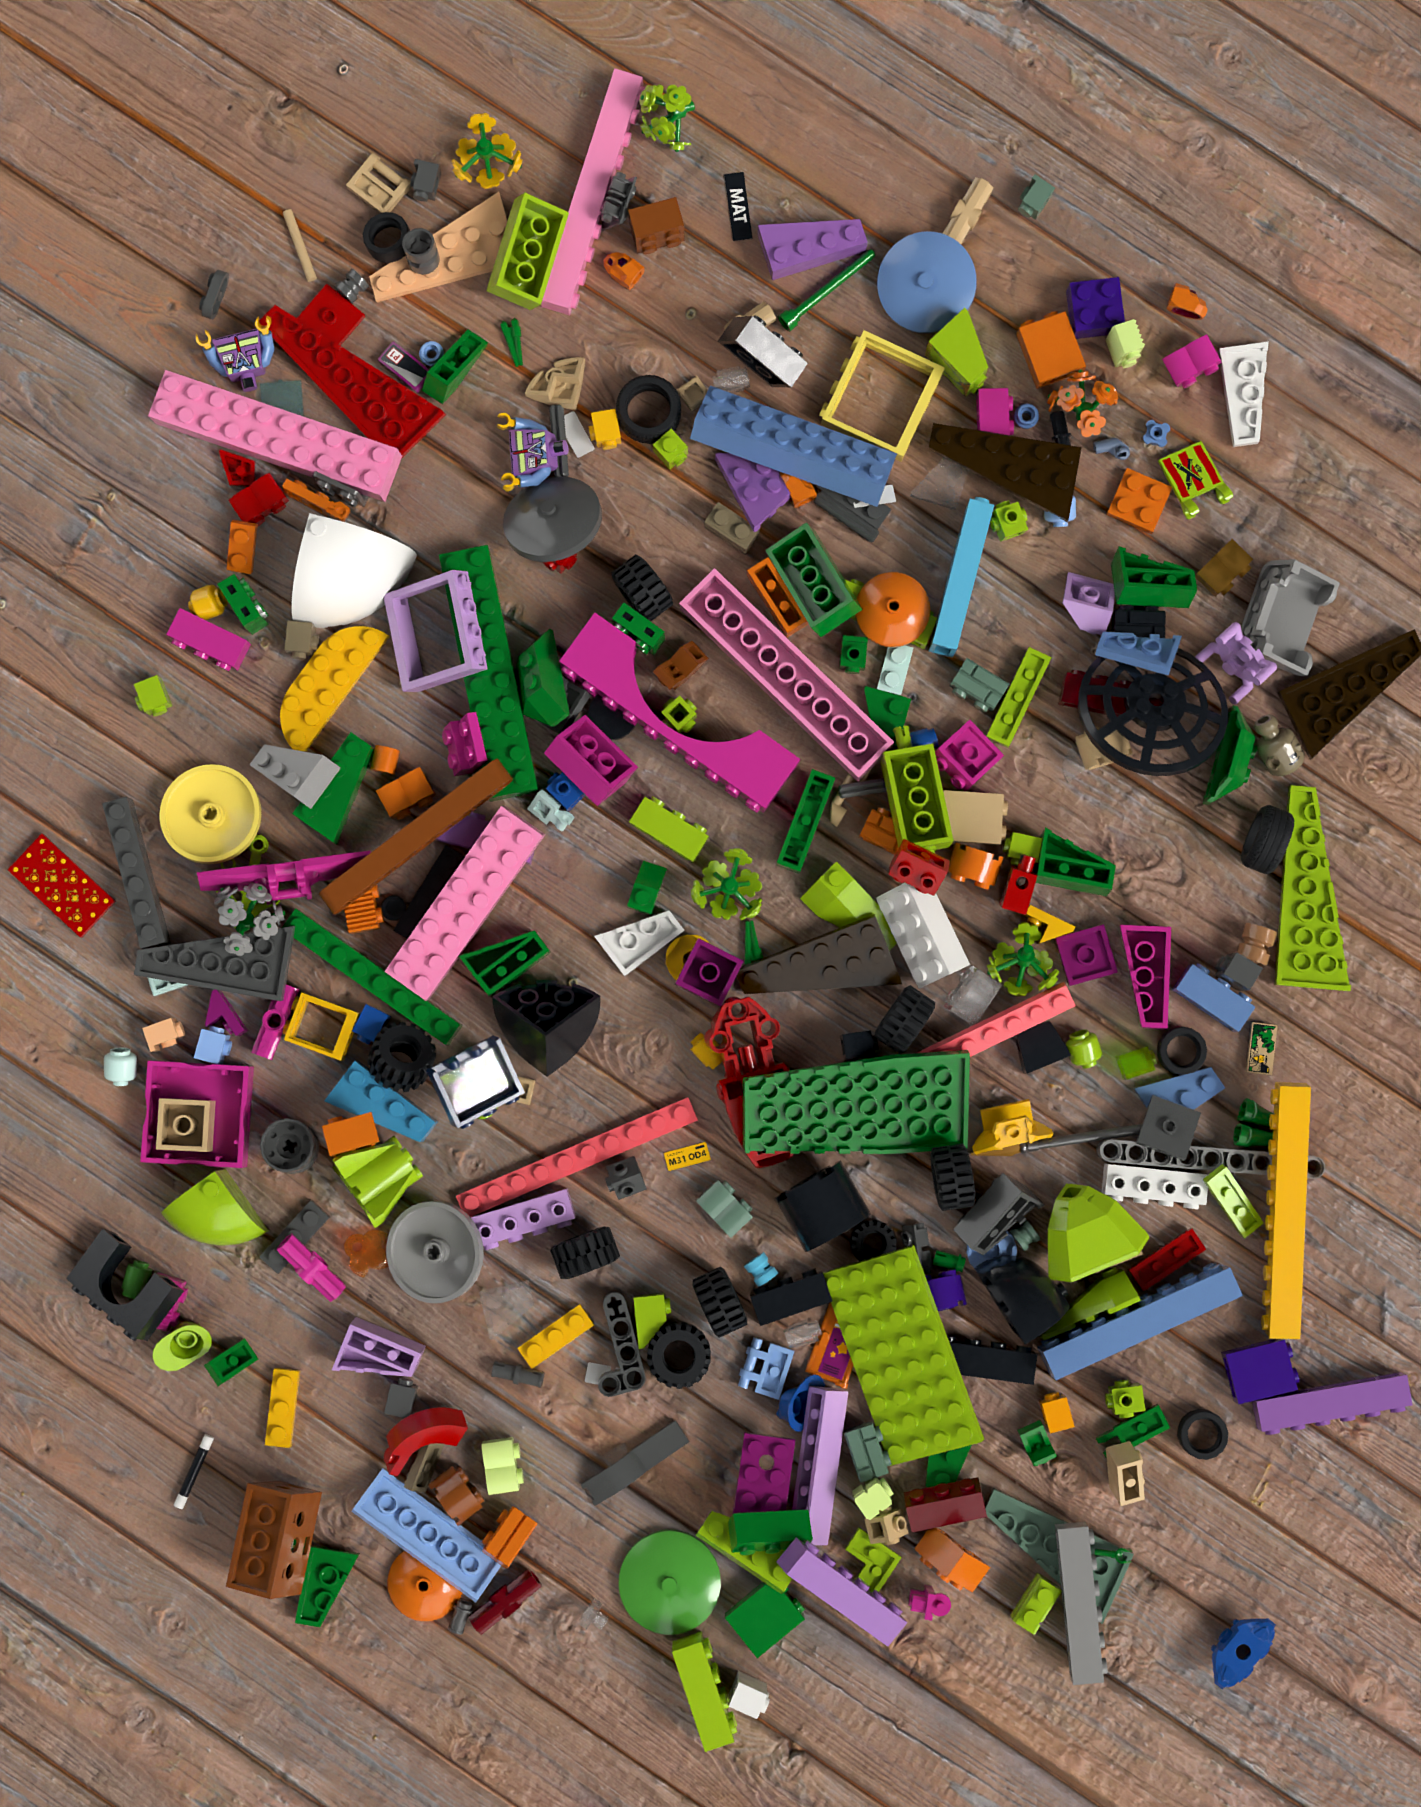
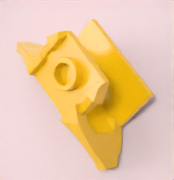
M1026 1099L980 1110L983 1132L977 1137L972 1150L976 1155L992 1150H1003L1004 1147L1051 1138L1054 1133L1051 1128L1033 1120L1030 1100Z

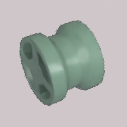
M1027 1220L1017 1229L1013 1228L1009 1231L1023 1251L1028 1250L1032 1242L1041 1240Z

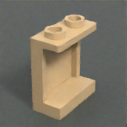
M943 790L953 842L999 846L1001 845V840L1005 841L1006 826L1002 825L1003 816H1007L1008 801H1004V794Z

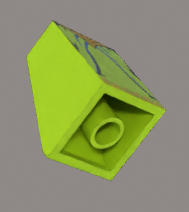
M964 307L929 340L925 356L930 361L945 367L943 375L966 397L971 392L976 394L978 389L984 386L983 382L987 378L985 375L988 370V364L969 312Z

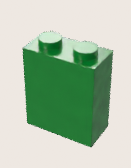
M762 1582L725 1612V1619L757 1659L805 1620L804 1606L796 1597L792 1599L787 1593L788 1587L785 1592L780 1594Z

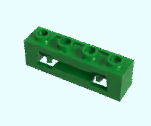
M814 769L811 770L776 866L800 874L835 777Z

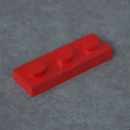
M1189 1228L1129 1268L1128 1271L1140 1289L1145 1291L1207 1249L1193 1228Z

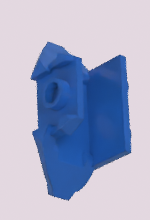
M1269 1618L1244 1619L1240 1621L1235 1619L1232 1622L1234 1625L1230 1629L1226 1628L1218 1638L1219 1643L1212 1645L1214 1682L1221 1689L1232 1687L1246 1679L1252 1673L1253 1666L1258 1660L1267 1655L1270 1646L1273 1644L1272 1640L1275 1636L1274 1628L1276 1626ZM1241 1644L1248 1645L1250 1648V1652L1244 1659H1240L1236 1655V1649Z

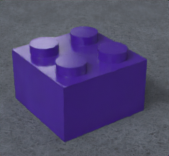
M1119 277L1069 283L1066 297L1069 320L1076 339L1107 336L1113 326L1125 322Z

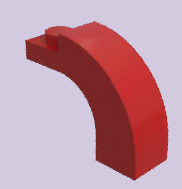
M445 1407L430 1408L416 1412L397 1423L386 1436L389 1448L384 1453V1462L386 1463L389 1475L398 1476L409 1457L425 1445L441 1443L457 1446L468 1429L463 1411Z

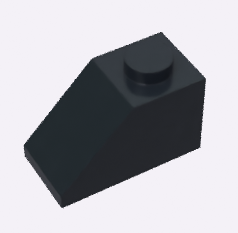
M871 1030L840 1035L844 1060L875 1055L874 1050L879 1049L878 1041L874 1037L875 1035H872Z

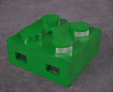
M233 574L217 584L242 625L252 635L269 625L265 619L269 616L267 611L257 598H252L256 594L244 577L239 579Z
M624 602L612 617L613 626L636 641L637 649L645 655L649 652L654 656L665 641V631Z

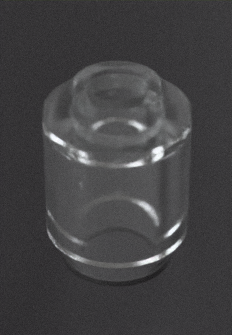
M740 366L716 370L717 376H712L714 387L729 393L744 391V388L750 387L746 367L740 368Z
M811 1317L789 1324V1328L783 1329L790 1349L794 1347L799 1349L818 1342V1336L822 1335L818 1321L812 1322Z

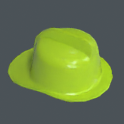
M179 1323L173 1328L171 1333L156 1343L152 1356L155 1365L166 1371H177L184 1368L209 1351L212 1344L211 1335L199 1323Z

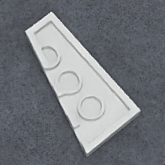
M1269 341L1225 347L1218 350V355L1222 362L1220 368L1233 447L1258 444L1260 441L1262 399L1264 397V377Z

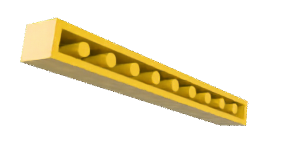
M1275 1082V1089H1271L1270 1094L1271 1104H1274V1114H1271L1269 1118V1126L1273 1130V1140H1269L1268 1143L1269 1155H1272V1165H1268L1267 1177L1268 1180H1271V1190H1267L1266 1202L1267 1205H1270V1215H1266L1265 1227L1266 1230H1269V1240H1265L1264 1253L1268 1255V1264L1264 1265L1263 1278L1267 1281V1288L1262 1292V1303L1266 1305V1313L1261 1317V1328L1265 1330L1270 1339H1300L1311 1086L1307 1083Z

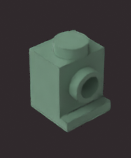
M1035 174L1030 185L1025 188L1020 196L1022 203L1018 211L1025 217H1032L1036 220L1052 197L1055 187Z

